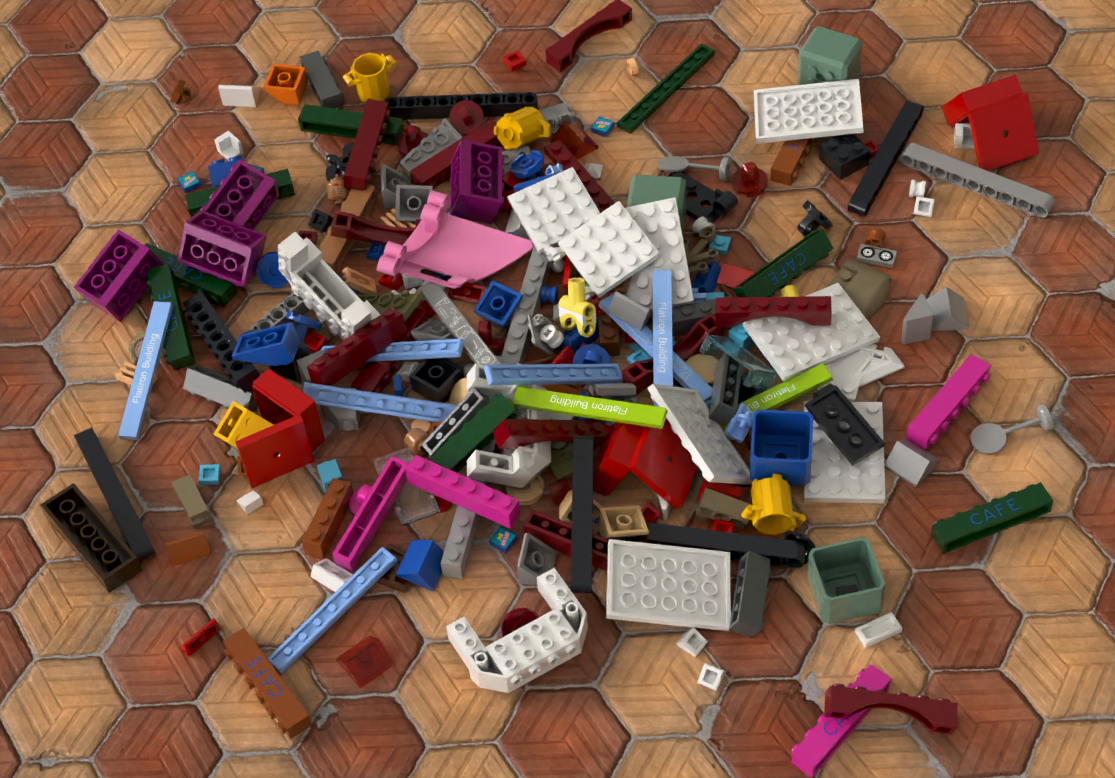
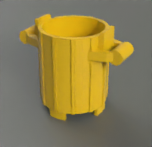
M374 53L364 54L355 59L352 67H350L351 71L345 74L343 79L348 86L356 85L359 99L362 102H367V99L385 102L384 99L388 97L390 92L387 72L396 67L397 62L391 55L385 57L383 54L381 56Z
M532 106L525 107L513 113H505L504 117L497 122V126L494 127V135H497L504 149H517L539 138L550 137V124L544 120L539 110Z
M772 474V478L755 479L752 482V505L749 504L741 513L744 519H749L753 522V526L756 527L758 532L765 535H778L787 531H793L795 528H799L806 520L805 515L793 511L790 485L779 474Z

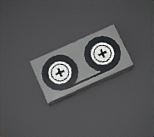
M861 244L856 260L866 264L893 269L897 251Z

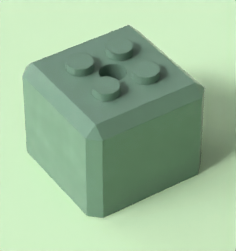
M815 27L799 51L798 84L806 85L858 79L861 73L863 43L859 38L824 27Z
M634 175L631 177L627 207L676 197L682 234H684L687 211L686 180L682 177Z
M861 537L812 548L809 553L807 578L822 621L832 624L881 611L884 601L885 581L868 539ZM857 584L858 592L841 596L836 595V587Z

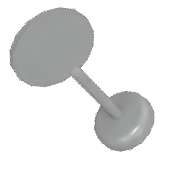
M679 156L664 157L658 161L659 169L668 172H679L686 170L688 167L719 171V178L723 182H728L732 166L730 157H724L721 160L720 166L689 163L687 159Z
M1040 404L1036 408L1037 418L1005 430L997 424H981L971 434L972 446L982 454H994L1001 451L1006 445V434L1038 422H1040L1044 430H1052L1054 426L1050 412L1045 404Z

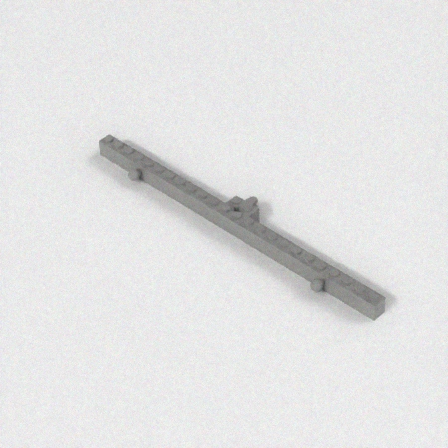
M535 246L533 247L520 291L523 298L514 311L502 356H495L502 365H517L518 363L523 364L525 362L532 338L531 330L528 327L529 320L527 315L529 314L534 317L539 313L542 285H547L551 268L556 273L564 271L565 262L563 259L556 263L554 261L549 262L544 252L539 254ZM468 364L464 367L465 378H467L468 372L475 364ZM494 439L482 451L499 454L500 449H498ZM472 479L488 487L490 485V482ZM458 505L442 556L441 568L444 577L463 579L481 515Z

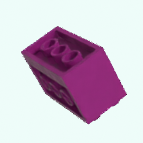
M465 139L460 140L451 160L450 215L492 224L494 218H497L499 208L504 204V197L502 196L504 190V183L502 182L504 169H502L505 156L502 155V147Z
M239 160L237 164L231 167L229 175L222 179L218 190L211 194L206 206L203 205L200 210L254 230L279 196L276 180Z
M200 210L185 222L178 261L188 267L197 268L203 273L215 275L219 279L244 287L257 275L256 268L258 261L263 256L267 235Z
M118 229L105 248L100 251L98 257L88 267L84 275L77 281L74 288L90 304L121 322L148 287L147 278H149L147 270L164 264L150 248Z

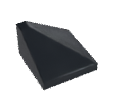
M315 209L308 225L324 232L332 223L333 217Z

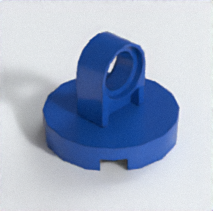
M532 150V154L525 155L523 153L511 163L512 169L510 171L513 176L520 179L525 178L528 181L532 180L531 176L537 173V178L543 177L541 168L545 160L542 153Z
M268 252L263 255L258 261L256 268L258 279L261 283L271 286V288H281L288 284V280L278 269V252Z
M288 311L285 317L296 322L295 329L302 342L308 327L318 331L322 327V323H318V321L300 314L296 315L291 311Z
M588 344L576 351L572 364H610L611 360L604 348Z

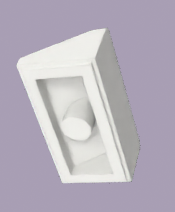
M327 558L314 564L311 572L313 579L334 592L353 575Z

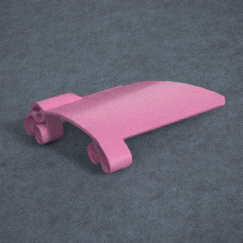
M431 190L427 204L422 209L420 223L403 245L391 241L387 242L384 254L381 255L378 261L377 271L394 277L400 273L457 289L461 288L466 282L473 284L497 273L527 254L534 246L531 240L446 214L450 195ZM428 269L451 278L445 281L420 273V271Z

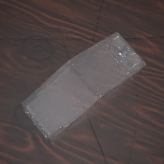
M407 447L373 459V465L378 477L391 456L410 463L413 458L411 450ZM407 482L391 507L402 526L441 513L434 495H430L429 492Z

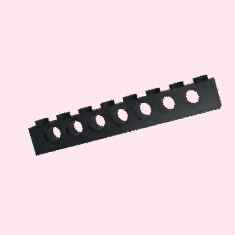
M199 291L183 302L186 308L184 313L237 389L241 387L244 393L253 388V381L260 376V373L252 362L234 360L232 358L237 341L204 294Z

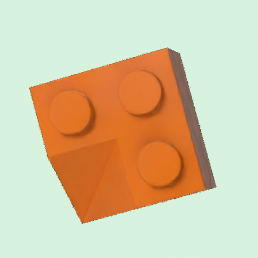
M273 63L263 90L282 104L299 105L308 84L305 67Z

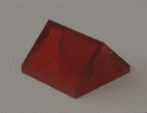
M565 121L562 122L550 140V143L560 140L576 159L599 148L579 125Z
M370 635L336 658L339 665L359 688H362L394 665L379 638Z

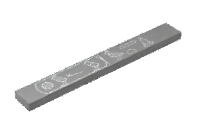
M429 282L418 288L419 291L422 290L425 295L423 298L455 339H463V349L474 363L502 365L438 284Z

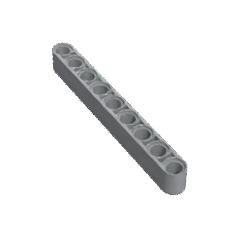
M915 143L908 144L900 156L901 163L907 167L1041 218L1047 217L1055 204V199L1045 192Z

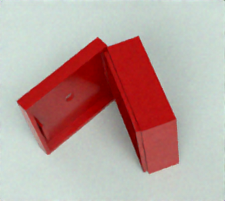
M1016 75L961 92L942 106L948 126L954 127L956 123H970L978 168L989 171L1039 154L1029 97L1027 93L1022 92ZM1004 130L1008 132L1006 136L1002 135Z
M269 368L253 381L252 387L261 417L274 425L235 441L251 489L314 462L312 452L325 441L315 400Z
M665 419L663 429L616 422L607 433V438L604 440L594 463L593 490L603 496L610 495L631 470L672 507L678 509L683 507L698 465L693 462L692 455L683 447L682 440L671 429L672 425L667 419ZM667 456L670 457V463L667 461Z

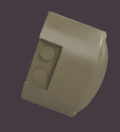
M851 258L843 263L842 269L827 287L839 283L868 320L878 312L886 301L890 290L891 276Z

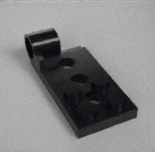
M682 171L672 172L668 175L669 177H682L686 180V214L695 220L705 217L708 223H714L720 216H726L738 205V199L730 191L722 192L716 189L714 192ZM690 196H695L696 198H695V199H689L688 197H690ZM702 205H709L710 207L704 208Z
M829 383L813 393V399L805 404L806 409L813 416L816 423L852 466L884 447L885 442L836 385L834 386ZM831 407L835 408L837 410V413L831 414L827 411V409ZM846 422L849 424V428H842L839 423ZM854 436L859 437L862 442L855 443L851 438Z

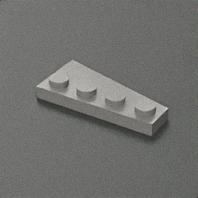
M444 118L441 124L435 127L427 138H424L416 148H413L400 161L399 166L410 177V170L461 139L462 136Z

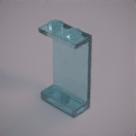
M707 334L699 349L702 354L722 357L724 353H727L747 368L750 372L743 383L747 387L768 389L777 373L729 337Z

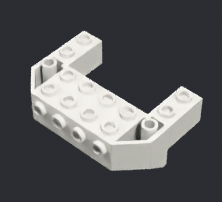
M294 232L278 245L279 271L290 283L293 293L296 296L300 295L304 299L303 302L307 308L313 309L316 312L317 318L329 326L328 329L334 336L338 335L340 339L344 340L358 329L367 325L371 320L380 316V313L367 300L363 302L322 259V252L307 237L303 240Z
M475 363L467 374V392L476 388L488 396L502 393L507 395L512 402L517 387L546 390L543 385L489 386L484 371L486 365ZM518 408L522 414L516 419L550 420V412ZM551 441L533 443L523 447L519 446L517 449H504V455L475 450L467 460V478L523 488L550 464Z
M555 568L537 577L538 591L552 611L485 647L465 617L446 626L448 639L469 669L471 680L480 688L510 693L581 653L588 630L587 613Z

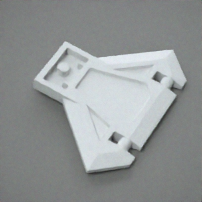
M871 344L824 364L833 378V381L829 383L834 386L836 385L850 402H855L859 387L905 368L891 348L885 347L884 351L876 349V344ZM827 384L818 387L817 390L821 389L822 387L826 386Z

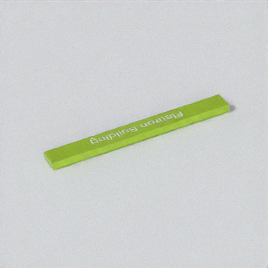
M822 363L742 403L753 412L758 409L773 410L833 381V378ZM730 421L727 423L726 426L723 425V424H721V423H719L720 426L722 427V429L724 430V432H725V430H726L728 424L730 423Z
M517 387L513 403L518 408L663 429L668 412L667 408L525 387Z

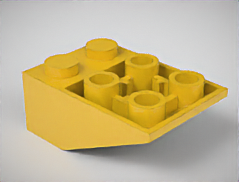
M233 401L215 430L214 435L237 448L235 441L274 424Z

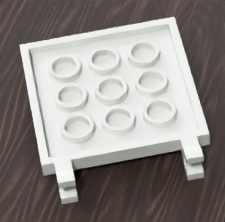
M573 167L507 196L509 203L539 254L544 252L549 262L554 261L549 250L558 246L560 240L600 214Z
M619 201L558 242L560 247H554L549 250L555 263L566 255L588 283L589 287H585L586 302L595 294L600 298L661 256L660 252Z

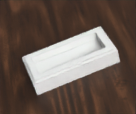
M892 612L855 628V633L865 648L902 632V627Z

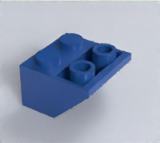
M240 155L229 158L228 162H225L224 159L212 161V165L208 166L212 187L219 186L222 179L229 175L231 167L237 164L239 160L247 163V158L242 159Z

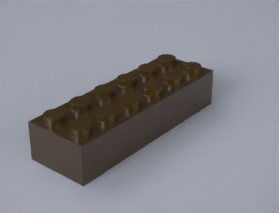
M74 483L40 505L47 520L108 593L142 571L138 557Z

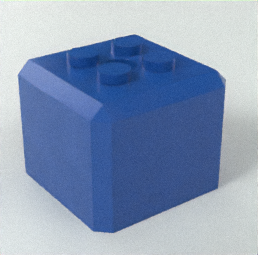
M758 409L753 413L750 455V479L752 481L768 477L772 478V474L782 475V479L787 481L789 485L805 486L810 482L813 416L809 412Z

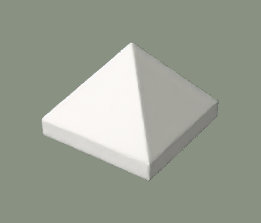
M585 163L584 168L594 179L600 180L603 165Z

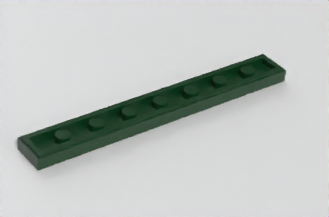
M701 43L617 122V127L631 134L715 55V50Z

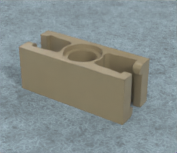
M190 474L172 482L175 493L193 528L212 520L209 510Z
M705 488L699 498L696 514L712 520L719 519L734 522V528L743 530L749 519H744L741 513L749 503Z

